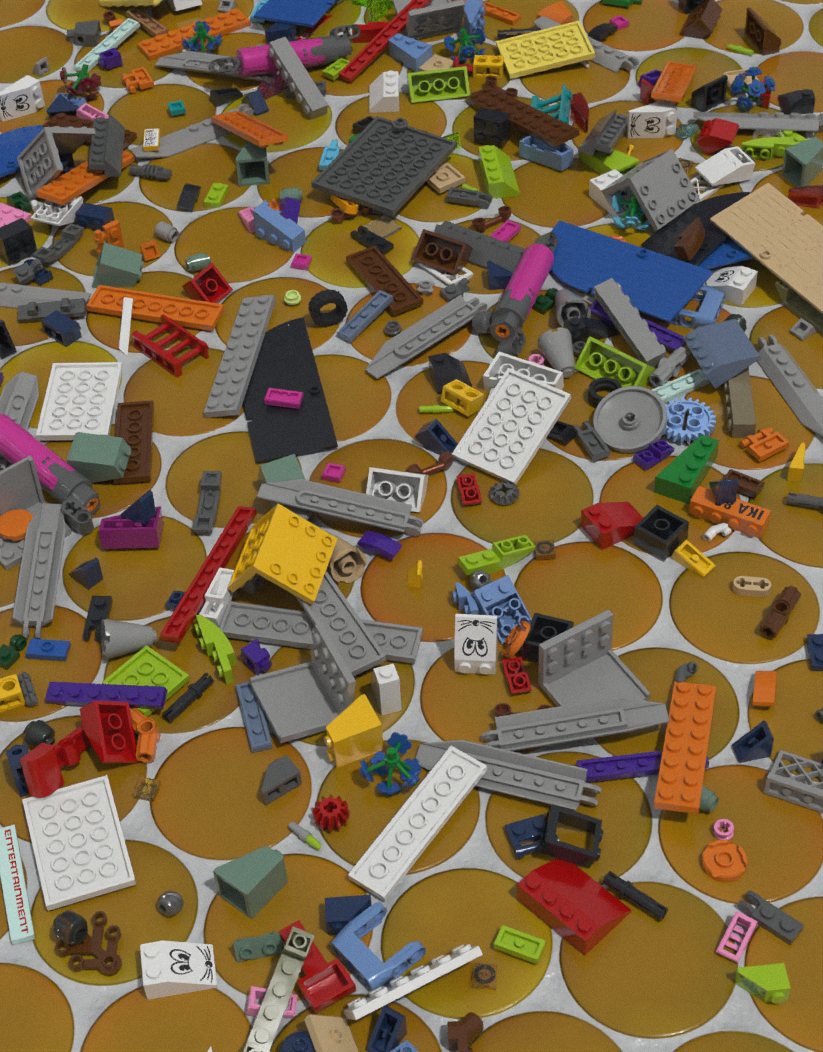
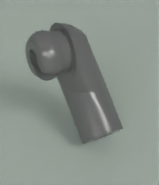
M689 662L678 667L675 681L679 683L685 682L686 678L693 676L698 671L697 663Z

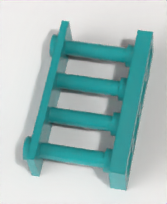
M563 85L562 94L545 100H540L538 94L532 96L531 107L546 114L560 109V111L550 114V116L556 119L559 118L558 120L569 124L572 93L570 89H567L566 85ZM561 101L560 103L545 108V106Z

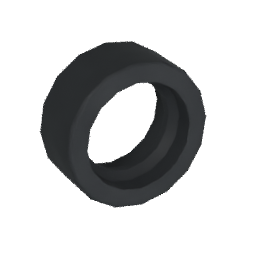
M597 378L589 385L588 400L593 407L597 408L600 401L604 398L597 395V392L603 390L612 392L622 388L617 380L612 378Z

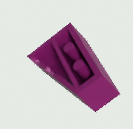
M161 506L155 507L156 515L146 524L123 518L121 515L101 519L99 535L102 549L159 547L164 526Z

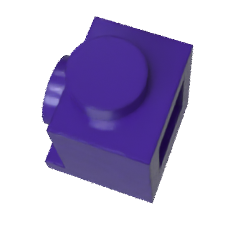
M115 48L99 53V65L101 68L105 67L108 70L118 65L120 67L123 66L121 53Z
M255 639L241 649L243 663L257 676L271 668L270 654L265 648L260 647L258 639Z

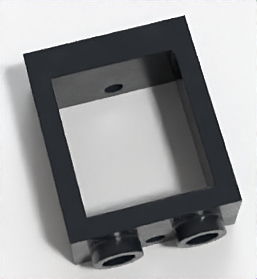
M551 804L544 815L539 853L590 868L594 861L597 862L601 854V849L598 847L604 830L601 829L602 820ZM562 823L591 833L589 850L555 840L557 824Z

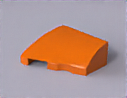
M562 1L551 4L537 13V18L544 16L562 25L573 22V14Z

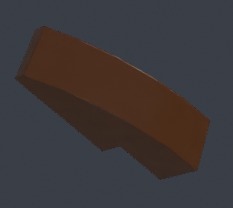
M696 218L678 236L679 241L674 245V249L679 260L690 261L700 249L705 238V229L700 218Z

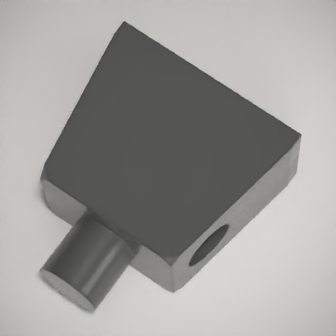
M99 20L77 22L74 30H67V38H74L77 46L96 47L99 44L102 33Z

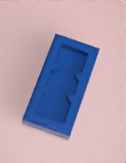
M31 638L26 651V657L29 659L66 661L71 644L70 641Z

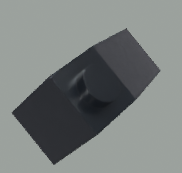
M582 316L564 320L563 328L570 331L572 344L578 341L586 343L589 336L600 340L618 335L615 326L604 320Z

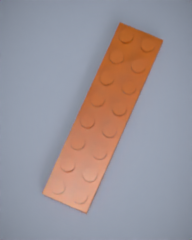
M238 8L202 20L206 21L207 25L210 26L208 35L212 37L218 36L220 33L223 36L251 26V20ZM196 22L177 30L157 35L154 38L143 40L137 43L138 49L150 61L183 50L185 48L182 45V37L188 41L189 38H193L196 35L194 31Z
M668 61L652 90L651 98L659 102L667 100L673 104L682 103L696 73L697 65Z
M241 111L211 116L212 122L217 124V126L259 146V148H266L270 144L281 145L284 141H288V134Z
M123 151L121 169L133 163L135 155ZM89 160L38 189L36 197L65 205L110 176H105V170H89Z
M98 285L86 305L87 311L122 316L124 297L133 298L131 318L162 323L161 315L164 314L180 326L209 331L214 330L225 310L224 304Z
M674 681L669 711L670 722L667 723L654 809L699 814L716 686Z

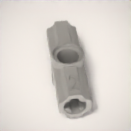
M680 347L668 358H661L658 368L649 376V381L652 385L659 387L671 376L677 377L681 366L689 359L690 353L687 352L686 348Z

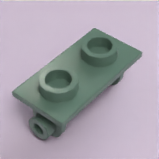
M272 931L269 934L258 935L259 937L256 938L253 936L243 939L238 938V941H233L237 962L281 954L280 934Z

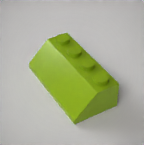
M467 66L408 73L406 77L411 103L462 98L470 95Z
M494 145L479 147V165L487 194L492 195L493 199L520 196L510 157Z
M590 336L575 364V369L595 379L602 377L617 380L622 387H645L649 382V376L655 370L654 367Z

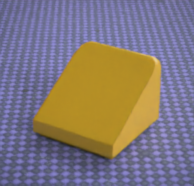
M418 560L408 572L407 587H422V560Z

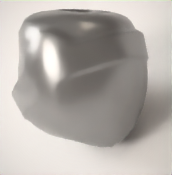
M482 570L475 571L470 576V586L474 590L492 582L490 575Z
M175 891L164 892L158 899L159 910L167 917H172L179 913L183 908L182 896Z

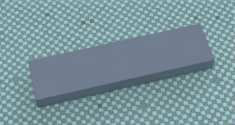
M379 290L337 332V336L351 343L394 300L393 296Z
M250 681L236 684L252 753L273 749L264 710L250 685Z

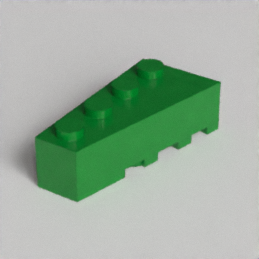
M704 435L697 438L655 476L654 493L690 504L691 498L717 458L719 440Z

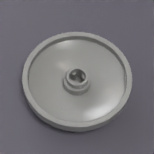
M627 386L612 391L600 401L595 410L593 421L595 430L608 448L618 452L632 453L648 448L649 444L657 442L666 429L668 418L665 404L655 392L640 386Z

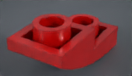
M766 87L765 93L760 94V99L763 102L762 108L768 109L771 91L769 87Z
M475 473L456 476L463 506L482 503Z
M522 656L502 660V668L511 695L531 692L532 688L528 673L525 671Z

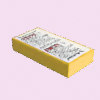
M160 128L144 129L143 150L145 152L158 151Z

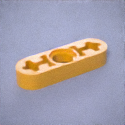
M331 194L330 199L345 213H358V203Z

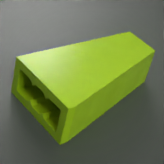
M597 150L594 155L579 152V159L600 175L614 169L624 175L639 165L637 158L614 150L612 154Z

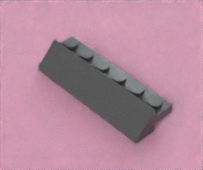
M616 109L599 119L579 147L578 152L594 155L598 150L612 154L625 135L628 117L624 114L616 115Z
M109 113V119L104 117L94 118L93 128L96 134L92 135L89 170H105V176L121 177L125 127Z
M444 221L442 225L436 224L434 230L435 233L470 245L473 249L467 263L486 270L487 262L491 261L514 273L525 251L522 247L448 221Z

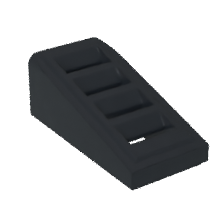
M236 87L211 90L209 101L217 107L243 97V93Z
M369 116L355 122L352 125L353 134L361 133L375 118Z
M557 421L547 437L566 446L575 438L573 425Z

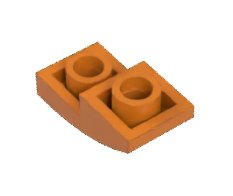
M756 671L753 706H775L777 671Z

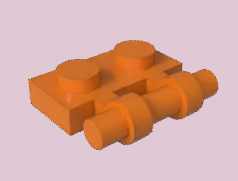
M145 67L131 70V74L128 75L126 73L122 74V81L131 93H135L137 87L142 90L154 86V81Z
M114 220L103 225V232L95 230L94 240L97 243L96 250L98 255H100L104 240L108 244L125 249L119 221Z
M768 427L758 430L754 435L746 436L744 440L740 441V446L742 448L748 446V452L761 462L788 448L789 441L778 431L773 433V429Z

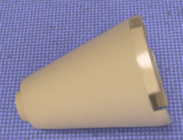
M333 535L338 539L328 564L330 574L339 583L340 581L351 583L363 575L365 564L367 565L366 556L358 548Z

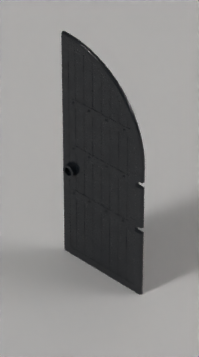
M752 192L725 194L698 202L664 225L666 228L662 227L657 230L641 246L644 249L678 259L674 249V245L679 241L678 236L696 218H700L705 229L704 241L692 259L684 261L698 266L729 238L728 235L710 221V218Z
M304 318L290 320L270 329L265 333L246 391L247 394H245L243 400L246 420H253L247 422L256 464L274 461L292 454L299 456L338 447ZM275 388L303 392L304 397L300 408L265 405L264 399L268 389Z

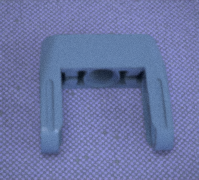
M703 285L699 290L704 295L696 293L691 298V300L702 302L699 311L682 309L669 324L691 329L715 324L725 301V293L711 286ZM688 316L692 321H686L684 317Z
M380 902L374 903L346 924L330 942V948L335 956L369 991L389 984L391 980L399 977L417 963L426 952V948L419 941L410 942L383 963L360 940L378 926L386 915L387 909Z

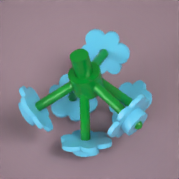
M617 193V195L612 197V208H614L615 212H619L624 205H628L622 219L618 216L612 218L617 227L621 229L635 228L641 231L650 227L649 220L644 221L642 217L644 211L634 194L631 195L629 202L625 201V197L621 196V193Z

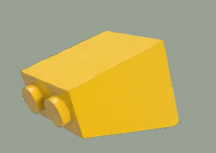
M365 694L358 697L326 726L327 736L324 737L328 747L326 754L329 761H333L337 768L384 750L382 724Z

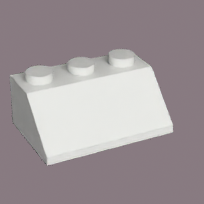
M398 71L383 72L370 84L369 113L399 112Z
M369 467L366 494L412 505L411 511L420 512L426 496L429 475Z

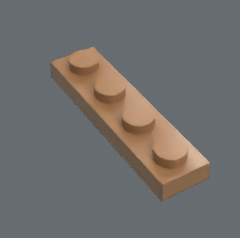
M138 6L126 11L128 18H135L140 23V27L155 37L168 33V29Z

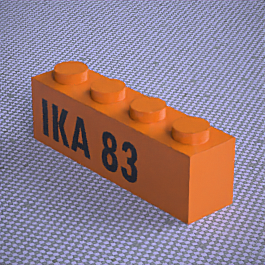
M701 486L697 488L690 500L689 514L716 524L727 523L731 529L761 539L768 527L771 510L736 499V502L717 505L712 491Z

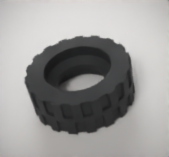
M322 290L316 293L308 304L311 318L318 326L337 325L346 317L348 312L343 295L336 290ZM330 303L336 305L335 309L328 313L320 312L324 305Z

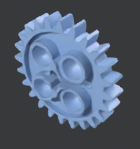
M682 397L681 401L675 398V402L668 400V405L665 404L668 419L663 435L667 434V439L673 437V442L680 440V444L684 441L690 444L691 440L695 441L701 435L710 437V433L714 432L716 416L714 415V410H710L711 406L705 407V402L699 404V399L692 401L691 397L688 400ZM686 411H689L686 430H683Z

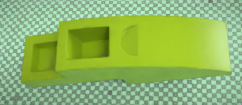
M791 137L759 138L743 142L742 150L753 159L772 160V157H784L785 148L800 142L790 141Z
M527 535L494 542L492 549L460 556L457 563L466 575H470L478 570L485 571L490 575L520 561L533 552L536 546Z
M200 614L196 615L197 623L194 624L197 636L201 635V638H199L201 649L206 650L208 657L213 656L215 663L219 662V666H217L220 678L224 677L226 685L234 683L231 667L237 664L231 643L213 622Z

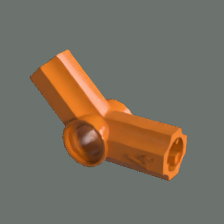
M130 708L133 729L138 735L135 757L137 761L151 763L155 759L157 743L161 738V734L153 719L147 718L137 708Z

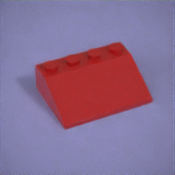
M556 858L532 870L517 884V900L584 956L631 913L629 907L578 866Z

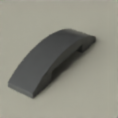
M70 223L61 231V238L48 248L40 247L32 254V257L45 262L55 261L63 257L78 242L84 232V227Z
M203 471L201 495L198 512L194 519L193 532H213L220 502L221 471Z

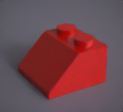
M719 118L707 120L703 123L697 143L705 154L709 155L732 144L739 125L738 123Z
M213 263L182 286L192 300L211 303L219 302L233 290Z

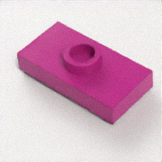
M507 220L490 237L509 242L521 230V225Z
M269 388L264 403L265 405L299 409L304 395L303 392Z

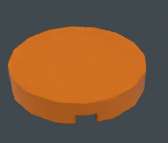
M14 509L0 516V537L5 540L11 539L12 541L25 539L27 526L32 520L33 515L23 509Z
M520 621L519 624L521 625H516L509 633L504 642L506 649L501 650L503 656L511 658L520 649L530 631L531 626L528 622Z
M716 840L709 843L703 851L701 859L702 867L706 874L714 880L721 882H732L739 879L745 873L748 862L743 848L738 844L737 846L732 844V841Z

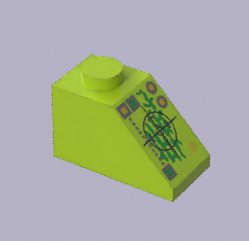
M784 963L740 967L736 970V985L762 1002L779 1004L788 1001L791 987Z

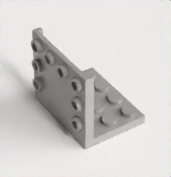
M392 0L396 14L411 0ZM433 0L425 8L408 11L406 28L403 30L404 36L418 40L460 31L465 8L464 0L453 2L451 0Z
M59 126L44 127L17 157L29 200H35L37 198L36 191L52 182L63 171V165L59 156L69 153L73 155L91 135L96 134L94 128H74L72 126L67 128Z
M673 149L641 162L601 190L603 195L606 196L608 194L615 195L619 191L622 192L630 187L654 231L662 228L700 200Z
M29 455L0 471V516L7 511L23 509L29 511L34 517L42 503H45L34 459ZM65 523V526H66L65 538H66L67 536L71 535L72 532H71V528ZM0 537V564L6 571L21 563L25 539L12 541L11 539L5 540Z
M609 609L539 644L538 684L557 707L619 696L640 700H648L650 698V692L611 650L614 615Z
M323 623L316 624L314 634H312L311 662L250 678V685L280 743L326 731V726L354 702L356 680Z

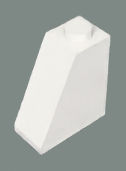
M394 664L374 668L370 685L381 715L401 711L400 679Z

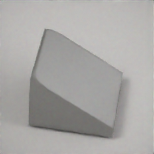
M221 0L218 12H228L235 9L237 4L234 0Z
M47 57L35 63L32 71L33 74L41 76L49 70Z
M802 318L789 330L801 340L816 333L814 326Z

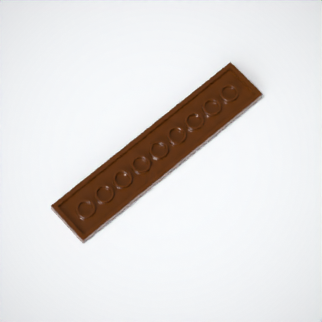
M485 86L482 90L473 92L465 97L466 103L477 109L483 107L509 113V125L554 148L580 135L579 129L491 86Z

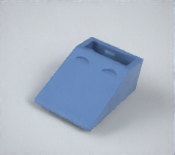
M466 0L463 24L469 36H474L477 28H481V30L485 28L486 20H484L486 7H484V1ZM470 39L472 44L476 43L475 39Z
M508 575L472 592L471 595L477 604L479 615L497 616V639L501 644H504L509 633L516 625H521L519 624L520 621L524 620L529 624L531 623L532 618Z

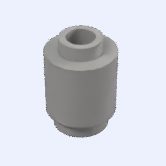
M164 221L155 226L156 236L167 242L177 241L179 237L177 228Z

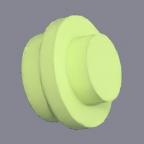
M289 290L284 296V301L289 305H296L301 301V295L296 290Z

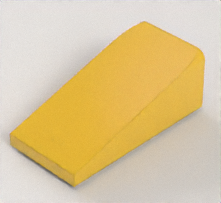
M803 442L789 466L788 481L801 482L803 479L805 444Z
M687 540L671 556L676 562L703 578L716 566Z

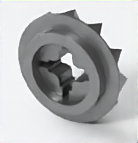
M501 481L500 484L494 483V486L490 487L489 496L497 504L508 505L514 503L519 498V489L516 484H511L510 481L507 483Z

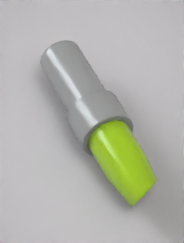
M294 821L289 824L288 828L298 835L303 842L308 843L318 851L320 850L321 843L309 831L304 830Z

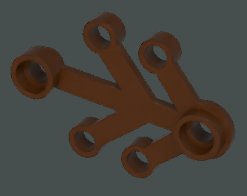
M98 911L93 915L95 925L93 938L87 933L82 941L83 944L68 945L61 940L57 942L55 948L59 956L76 954L69 960L72 970L100 969L107 976H113L119 972L122 960L117 955L118 940L121 938V931L116 925L110 926L107 929L106 933L109 944L106 953L101 948L104 926L108 921L104 912ZM112 932H118L116 935H110ZM66 946V949L60 950L61 947ZM79 954H94L98 959H83ZM81 961L79 964L74 965V962Z

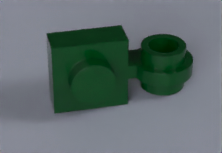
M21 191L7 196L8 203L14 208H19L28 213L32 210L28 197Z
M549 288L546 292V297L543 295L538 296L532 309L543 315L554 307L555 295L558 290Z
M20 634L13 635L10 639V647L5 644L0 647L1 668L8 670L20 658L18 650H23L27 644L24 636Z

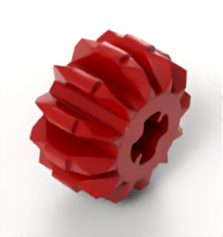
M331 794L329 798L326 799L322 796L321 801L315 802L312 815L316 826H320L322 831L328 828L331 833L334 828L340 831L341 825H347L350 811L346 801H342L340 796L334 798Z

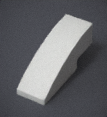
M220 567L205 594L206 602L199 613L213 622L218 628L220 627L228 602L232 600L234 593L227 589L234 570Z

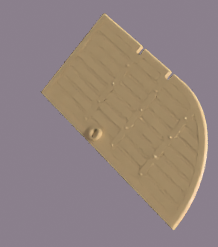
M769 183L710 218L714 225L823 314V225L809 214L802 216L805 211Z

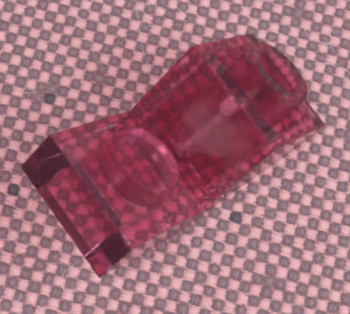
M278 71L271 84L262 80L257 90H261L266 100L283 92L288 82L283 79L282 73Z

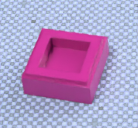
M620 15L610 19L609 24L617 25V30L628 27L629 21Z
M295 254L291 268L308 270L312 256Z
M327 463L322 474V480L340 483L346 471L345 466Z

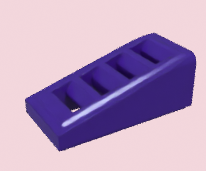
M656 69L642 74L638 86L641 87V80L643 78L655 86L662 72Z

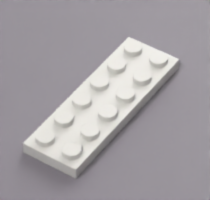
M470 944L459 945L451 950L453 954L440 955L432 959V965L418 966L410 971V976H399L389 982L391 986L383 988L380 986L368 992L369 997L362 999L359 997L348 1002V1008L343 1010L346 1018L357 1020L483 955L480 947L471 946Z

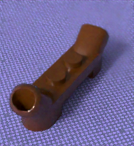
M469 1012L460 1021H448L449 1051L473 1052V1048H468V1045L483 1031V1021L477 1014Z

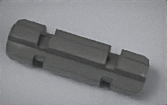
M22 672V674L18 675V681L23 697H25L26 705L33 707L38 704V699L30 675L27 672Z

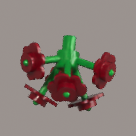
M83 64L82 70H79V73L67 74L66 67H62V71H60V78L63 80L66 92L69 95L79 96L86 91L89 94L83 97L91 100L96 98V94L99 93H92V89L95 90L101 85V77L95 73L90 77L87 72L89 65ZM78 76L75 83L71 82L69 85H66L68 77Z

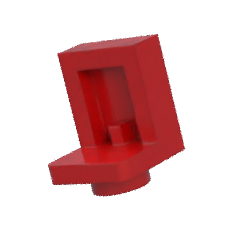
M455 56L453 68L467 66L468 76L470 73H473V65H459L460 58Z

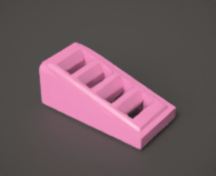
M87 103L79 107L76 112L78 118L88 119L93 122L96 117L109 119V115Z
M253 207L238 212L250 233L256 232Z
M736 911L716 953L738 963L757 927L758 921ZM737 923L748 928V931L736 927ZM735 931L739 934L744 935L745 937L744 939H742L732 934V932ZM729 938L741 943L740 947L729 942ZM725 945L736 950V955L725 950Z
M251 986L246 1015L257 1016L267 989ZM291 994L288 1010L285 1009L282 1018L295 1017L298 994ZM260 1000V1003L255 1004V1001Z

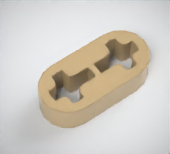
M738 576L733 581L732 589L735 594L740 596L767 597L771 592L772 585L766 578Z

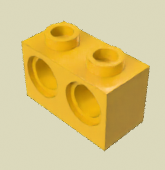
M474 56L473 77L486 78L487 76H494L496 78H503L504 56Z
M456 379L443 386L441 402L466 416H470L481 410L484 394Z
M14 674L0 679V713L26 705L17 675Z

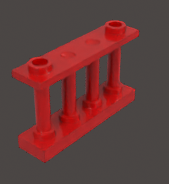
M164 314L161 315L162 325L150 333L142 335L137 330L131 333L133 346L177 378L183 375L182 364L194 356L200 354L205 359L209 358V348L205 341H201ZM164 331L170 333V335L157 343L151 341ZM176 338L181 341L169 350L162 349V347ZM187 346L192 349L180 358L173 357L174 354Z

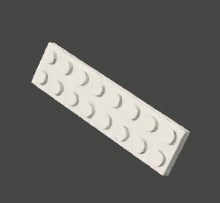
M450 746L349 872L348 879L383 901H386L485 774L487 765Z

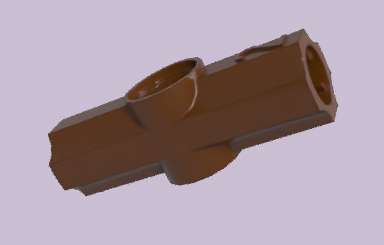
M791 585L785 587L779 598L773 602L772 609L760 627V632L764 637L768 639L776 638L783 625L788 622L789 615L801 597V593L796 587Z

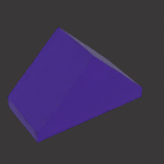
M289 197L280 199L278 201L280 215L285 219L290 218L297 224L301 200Z

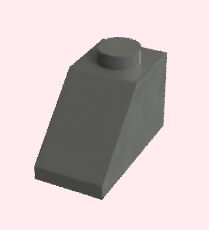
M287 755L274 760L267 767L261 789L265 806L302 784L300 771Z

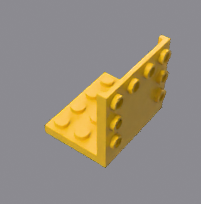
M278 503L251 527L227 589L234 592L239 587L242 588L257 573L305 602L312 604L315 602L338 538Z

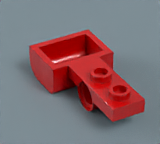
M82 725L55 745L41 743L20 759L30 796L36 798L47 797L65 784L61 768L80 762V753L92 745Z
M299 920L279 931L280 937L285 944L292 927L306 931ZM312 941L300 972L303 971L305 976L297 980L299 993L313 1014H316L355 992L356 984L338 958L327 963Z

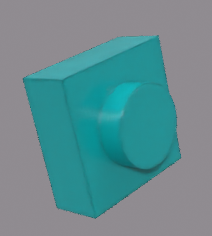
M182 100L168 103L171 116H179L186 113Z

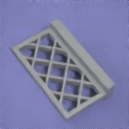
M780 750L772 770L767 776L764 793L823 813V790L820 789L823 788V764ZM783 758L791 761L793 764L785 766L781 760ZM803 767H810L814 771L806 773ZM797 769L800 775L792 776L789 771ZM784 773L786 777L777 774ZM818 776L822 782L814 784L811 778ZM805 780L807 784L798 781Z

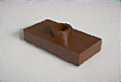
M730 469L722 479H738L737 491L753 498L759 495L765 483L733 469Z

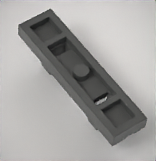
M62 298L61 301L29 302L27 305L18 306L19 323L41 321L56 310L67 315L68 318L86 316V301L84 298L70 300L69 298Z

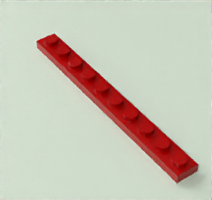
M411 0L339 72V78L351 83L389 45V39L397 33L400 34L406 28L408 11L425 8L433 0Z
M237 507L160 633L161 641L181 642L203 605L205 594L219 567L225 568L256 516L255 508Z

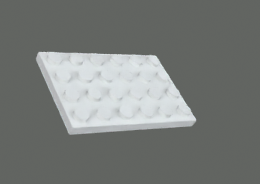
M122 362L53 363L36 438L39 441L73 440L77 432L110 436L123 370Z
M508 368L452 455L455 459L505 482L510 481L511 484H517L571 400V394Z
M107 775L57 789L54 793L44 798L29 797L22 799L48 911L136 885Z

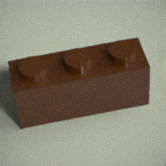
M706 0L689 13L679 34L702 39L705 36L708 37L713 33V28L717 25L716 22L720 18L722 8L715 0Z
M750 7L747 8L744 34L763 56L778 53L781 46L780 37L776 35L774 30L770 28L761 16Z
M423 229L411 260L457 275L467 264L473 248L465 242Z

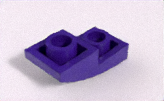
M660 439L655 443L649 444L647 450L634 454L633 461L644 470H647L666 459L674 452V448L663 439Z
M366 531L357 543L372 555L375 551H378L391 561L403 546L387 536L371 531Z

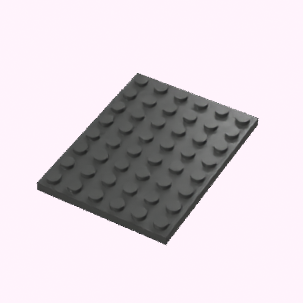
M377 116L311 182L312 188L394 216L457 148V142L409 126L406 131L397 132L393 127V121Z

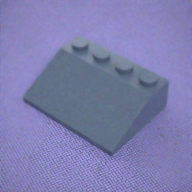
M736 319L697 327L683 337L715 389L761 359Z

